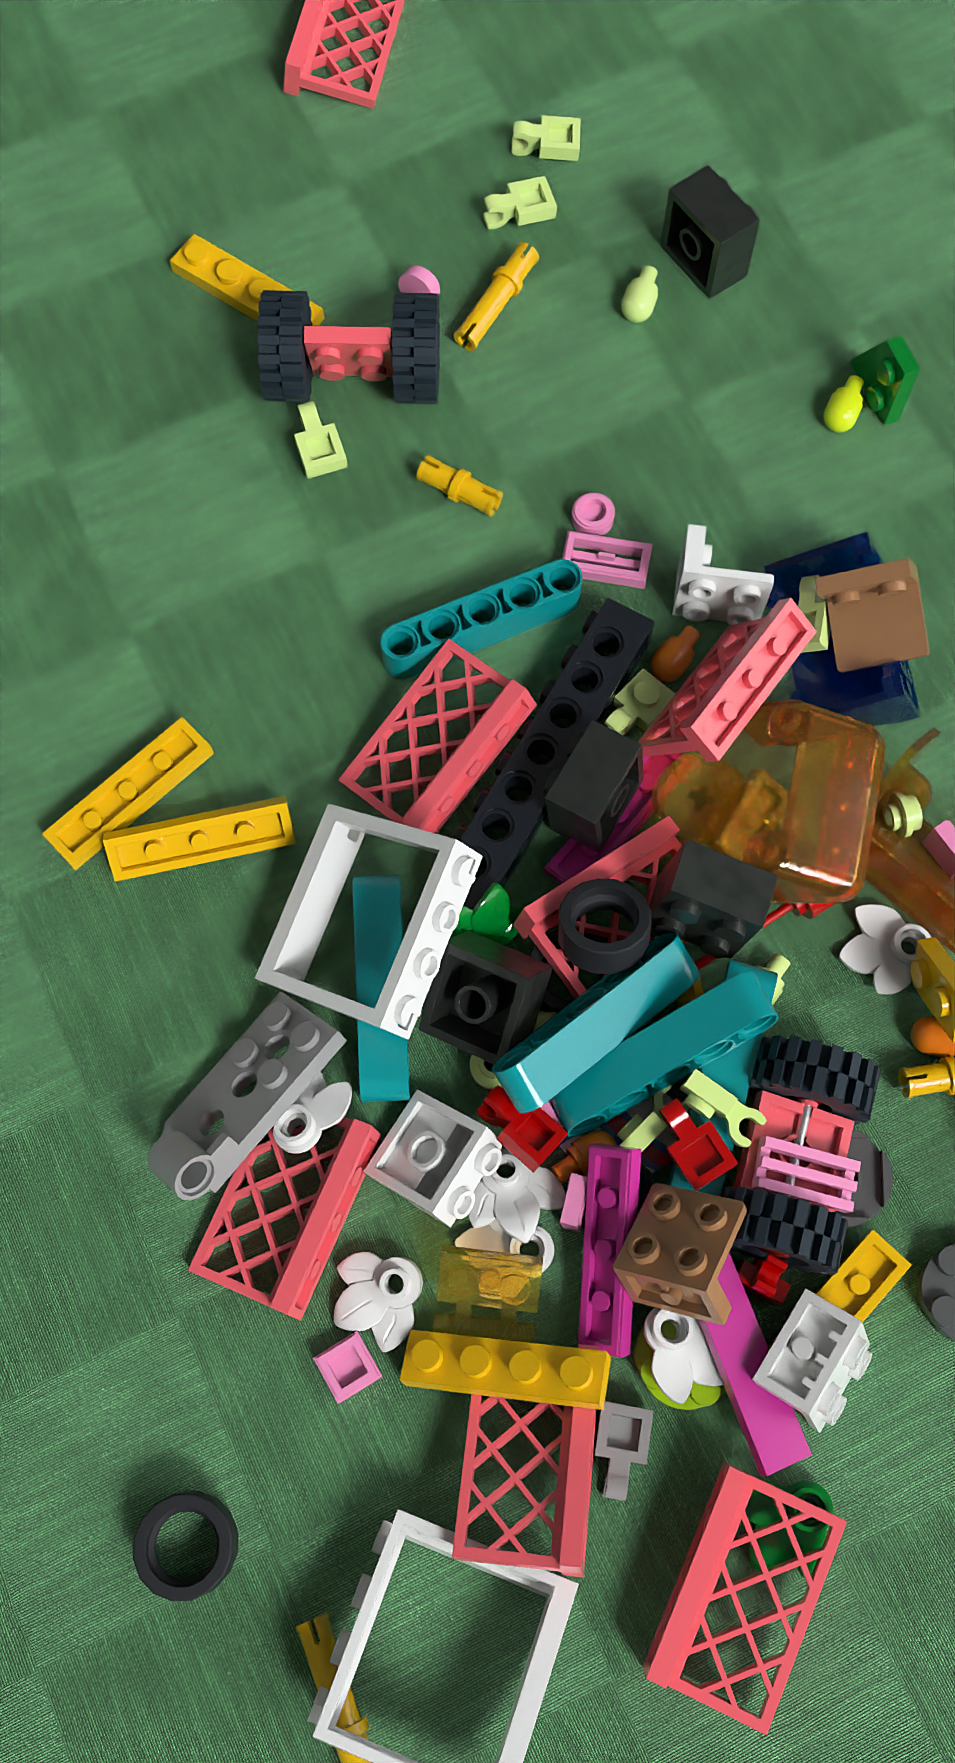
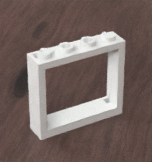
M328 804L255 979L409 1040L416 1020L421 1015V1008L433 978L439 971L441 959L452 931L458 924L459 914L469 889L476 879L475 875L483 856L457 839ZM365 833L438 854L375 1009L304 982Z
M399 1509L393 1523L383 1520L371 1551L381 1555L373 1577L362 1574L351 1603L352 1607L360 1610L352 1632L342 1628L329 1663L339 1666L331 1689L320 1686L307 1720L317 1725L313 1738L370 1763H420L336 1727L404 1540L407 1539L452 1558L455 1532ZM467 1538V1547L488 1548L484 1544ZM458 1560L547 1597L494 1762L523 1763L579 1584L547 1570Z

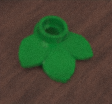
M493 882L473 910L463 905L459 914L458 924L452 931L450 938L466 931H471L505 945L518 933L513 924L523 908L519 906L511 907L510 898L500 884Z
M804 1480L794 1482L785 1487L773 1481H765L801 1499L809 1498L815 1506L833 1514V1503L829 1494L817 1483ZM753 1489L745 1509L748 1520L755 1524L752 1530L780 1520L781 1518L773 1498ZM782 1503L787 1516L797 1513V1509ZM810 1517L791 1525L802 1554L822 1547L827 1535L826 1529L829 1527L828 1524ZM785 1528L756 1539L767 1568L796 1557ZM749 1542L748 1557L750 1566L756 1570H760L757 1559ZM817 1559L806 1563L810 1575L813 1572ZM800 1566L796 1567L799 1573L803 1576Z

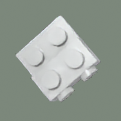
M416 1090L363 1172L451 1228L456 1218L462 1219L472 1210L475 1203L473 1191L483 1175L490 1176L498 1169L502 1160V1152L500 1150L502 1144L496 1140L497 1136L485 1125Z

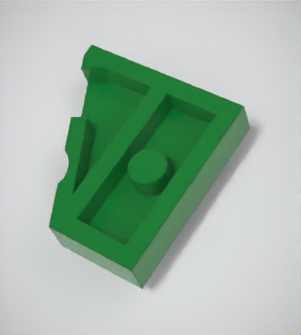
M902 335L885 340L852 358L850 362L856 375L864 380L863 388L866 392L870 409L877 412L884 426L899 421L920 372V367Z

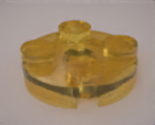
M700 753L684 754L665 768L657 777L652 791V806L655 814H659L660 820L670 816L678 826L680 831L675 837L679 842L685 843L689 839L701 845L709 844L727 836L740 822L745 806L744 780L738 770L731 768L722 759L716 762H706ZM698 789L704 791L705 796L708 798V805H704L700 810H696L694 808V800L688 798L689 792H696Z

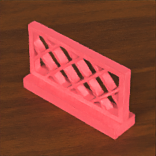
M305 0L285 62L283 92L298 97L302 87L374 109L405 0H395L384 5L380 0H368L374 9L361 14L353 4L361 0ZM344 7L351 17L337 22L330 12ZM381 18L388 29L374 34L367 23ZM358 27L365 38L351 43L344 32ZM336 36L342 47L328 52L321 41ZM372 47L379 58L365 63L358 52ZM350 56L356 67L342 72L335 61ZM325 65L333 74L332 77L327 79L311 75L312 70ZM364 77L371 87L370 91L366 92L353 88L350 81Z
M792 598L779 600L765 618L728 626L638 741V743L642 744L643 757L698 751L706 762H716L722 758L817 632Z
M448 639L338 781L389 820L437 834L537 704L525 687L513 679L510 681ZM454 655L464 662L466 677L443 682L442 670ZM473 669L479 672L480 675L473 676ZM493 682L502 688L492 703L476 706V685ZM467 687L468 707L446 711L444 692ZM436 694L438 713L416 717L415 704L421 696ZM470 717L471 730L465 738L449 741L447 721ZM439 723L440 743L418 747L417 727ZM408 729L410 749L388 753L387 740L393 732ZM441 753L443 766L437 774L421 777L419 757ZM411 759L412 779L390 783L389 763ZM380 765L382 785L363 788L355 782L366 767ZM413 789L414 803L405 815L401 817L393 811L391 793ZM383 794V802L375 796Z
M670 816L659 821L525 907L513 925L523 939L530 936L575 999L587 991L578 979L579 968L573 963L570 968L566 961H571L564 956L562 950L555 948L546 933L559 925L560 904L566 894L580 883L600 878L616 879L624 883L631 880L647 884L646 901L649 905L658 879L659 860L669 853L674 857L682 846L675 837L680 829ZM649 867V874L641 872ZM614 911L611 912L610 928L585 923L586 913L578 918L575 924L576 930L583 936L584 933L606 937L608 938V943L624 940L632 934L618 930L620 914Z
M343 1117L340 1122L334 1125L344 1129V1133L336 1148L320 1154L315 1144L310 1149L313 1158L288 1168L282 1148L276 1143L273 1136V1128H271L267 1133L270 1140L264 1143L266 1134L234 1171L188 1271L301 1321L365 1178L366 1173L363 1171L380 1144L381 1134L372 1125L357 1119L351 1120ZM306 1125L295 1129L292 1136L294 1137L302 1133ZM274 1149L281 1172L257 1182L252 1169L257 1156ZM330 1161L327 1170H325L323 1163ZM316 1167L321 1179L317 1192L299 1200L292 1177ZM247 1179L249 1186L243 1188V1185ZM284 1181L292 1204L267 1214L260 1191ZM253 1195L260 1218L236 1228L231 1215L236 1201ZM310 1206L305 1217L303 1209ZM295 1213L300 1225L295 1240L278 1247L271 1223ZM226 1225L228 1232L221 1234L224 1226ZM263 1226L271 1250L246 1261L239 1236ZM231 1240L238 1265L220 1273L207 1268L206 1265L214 1248ZM289 1252L288 1257L284 1263L282 1255ZM274 1259L279 1276L271 1294L268 1295L255 1289L249 1269ZM241 1273L244 1284L231 1277Z
M578 1344V1348L600 1350L599 1346ZM471 1394L452 1558L461 1561L558 1571L564 1576L584 1578L597 1410L564 1406V1411H562L556 1404L539 1403L520 1419L505 1398L490 1396L483 1402L484 1396ZM499 1403L515 1424L491 1443L480 1429L481 1416ZM550 1407L562 1422V1433L548 1446L543 1448L527 1426ZM519 1432H522L538 1454L515 1473L498 1450ZM478 1439H480L486 1448L477 1455ZM560 1448L558 1466L550 1455ZM493 1455L510 1478L485 1498L474 1483L475 1469ZM545 1461L558 1477L557 1489L542 1502L538 1503L521 1480ZM516 1485L533 1509L509 1529L492 1505ZM473 1492L480 1503L470 1511ZM553 1503H555L554 1522L545 1512ZM487 1511L504 1534L487 1549L467 1547L468 1525L483 1512ZM538 1516H540L552 1532L551 1556L527 1553L515 1538ZM510 1541L517 1552L502 1551L500 1549Z
M723 1461L642 1667L646 1679L665 1689L669 1686L767 1735L847 1521ZM753 1489L773 1498L781 1518L780 1520L752 1530L745 1509ZM782 1503L801 1512L787 1516ZM810 1517L830 1525L822 1547L802 1554L791 1525ZM742 1521L746 1533L735 1537L739 1524ZM785 1528L796 1557L767 1568L756 1539ZM750 1542L761 1571L732 1582L725 1565L728 1552L732 1548ZM817 1559L813 1572L810 1575L806 1563ZM800 1566L807 1584L804 1596L801 1600L782 1607L771 1577ZM722 1573L726 1585L714 1590L719 1575ZM765 1580L776 1610L747 1621L736 1591ZM730 1594L741 1624L711 1635L704 1617L709 1602ZM797 1612L793 1625L790 1628L786 1616ZM780 1619L787 1636L782 1652L762 1660L751 1630ZM701 1624L706 1638L694 1642ZM745 1633L756 1663L726 1674L715 1645ZM709 1647L720 1677L701 1685L681 1677L680 1675L687 1657ZM777 1666L770 1683L766 1670ZM760 1672L767 1694L759 1715L737 1705L730 1684ZM724 1687L729 1700L712 1691Z

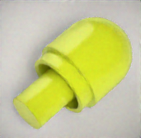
M856 375L849 376L845 386L837 388L832 393L823 415L825 425L831 431L837 433L846 432L856 423L863 407V397L860 391L864 385V380Z

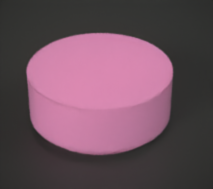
M409 266L399 278L398 286L401 293H438L440 295V286L436 277L422 266Z
M600 493L584 494L573 505L572 525L577 532L603 536L613 526L615 508L611 500Z

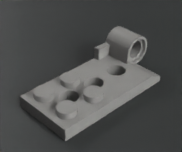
M280 992L167 1119L161 1137L153 1145L148 1156L150 1171L183 1200L197 1199L208 1192L209 1189L216 1193L347 1040L338 1030L283 992ZM289 1044L287 1052L282 1057L274 1059L276 1052L281 1047ZM257 1081L254 1090L247 1096L241 1097L244 1089L250 1083ZM224 1118L220 1129L214 1134L209 1135L213 1124Z

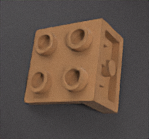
M909 558L815 578L818 597L827 602L836 665L839 672L845 673L917 659L930 654L917 566Z
M660 1183L653 1184L612 1267L631 1300L724 1326L732 1307L717 1278L744 1220L747 1209L742 1201Z

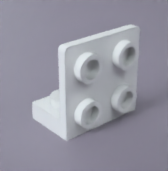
M688 524L677 568L672 615L683 616L690 621H704L706 619L726 621L730 625L760 619L774 584V576L764 573L710 567L712 545L705 544L706 526Z
M805 1289L752 1380L761 1388L801 1412L809 1426L820 1433L825 1423L831 1426L836 1423L847 1402V1398L842 1396V1393L851 1377L858 1381L865 1373L871 1361L872 1353L867 1350L870 1343L862 1321Z

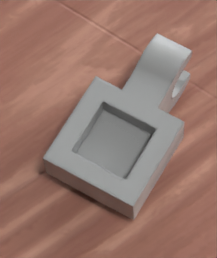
M605 1402L604 1410L599 1411L593 1456L608 1459L602 1497L626 1501L631 1463L647 1465L653 1410Z

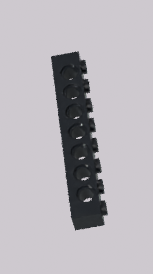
M610 598L606 599L599 612L594 609L590 612L582 628V633L585 636L578 646L572 644L568 648L561 662V668L564 670L557 681L553 679L548 681L539 699V703L542 704L535 717L532 715L527 717L518 732L517 739L521 741L513 753L510 751L504 753L495 771V775L499 776L491 790L486 787L483 788L474 803L472 811L476 814L468 827L461 825L453 839H457L483 856L480 866L485 869V872L477 877L471 885L463 904L467 908L473 910L493 882L500 884L503 889L548 815L545 802L546 796L543 795L548 778L555 770L561 772L569 759L566 754L575 734L579 731L584 733L592 720L602 724L613 706L614 697L623 689L651 642L654 620ZM605 648L611 650L614 654L602 656L595 651ZM586 683L594 689L582 692L577 690L574 685ZM557 718H565L571 721L572 725L560 728L555 726L552 721ZM534 754H545L550 757L551 761L541 765L532 762L529 758ZM513 790H523L530 797L525 801L516 802L508 798L507 794ZM498 826L505 829L508 834L501 839L494 840L488 838L484 832L490 827Z

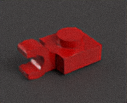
M498 1085L485 1097V1102L476 1110L477 1114L486 1123L503 1128L496 1140L533 1173L569 1134L540 1107L531 1112L519 1113L504 1089Z
M678 1098L660 1108L658 1112L678 1139L677 1142L667 1147L666 1150L693 1191L701 1189L739 1164L710 1120L697 1128Z
M768 1253L764 1260L754 1258L752 1263L744 1260L736 1265V1270L746 1292L773 1306L783 1304L791 1284L779 1279V1277L786 1270L788 1262Z

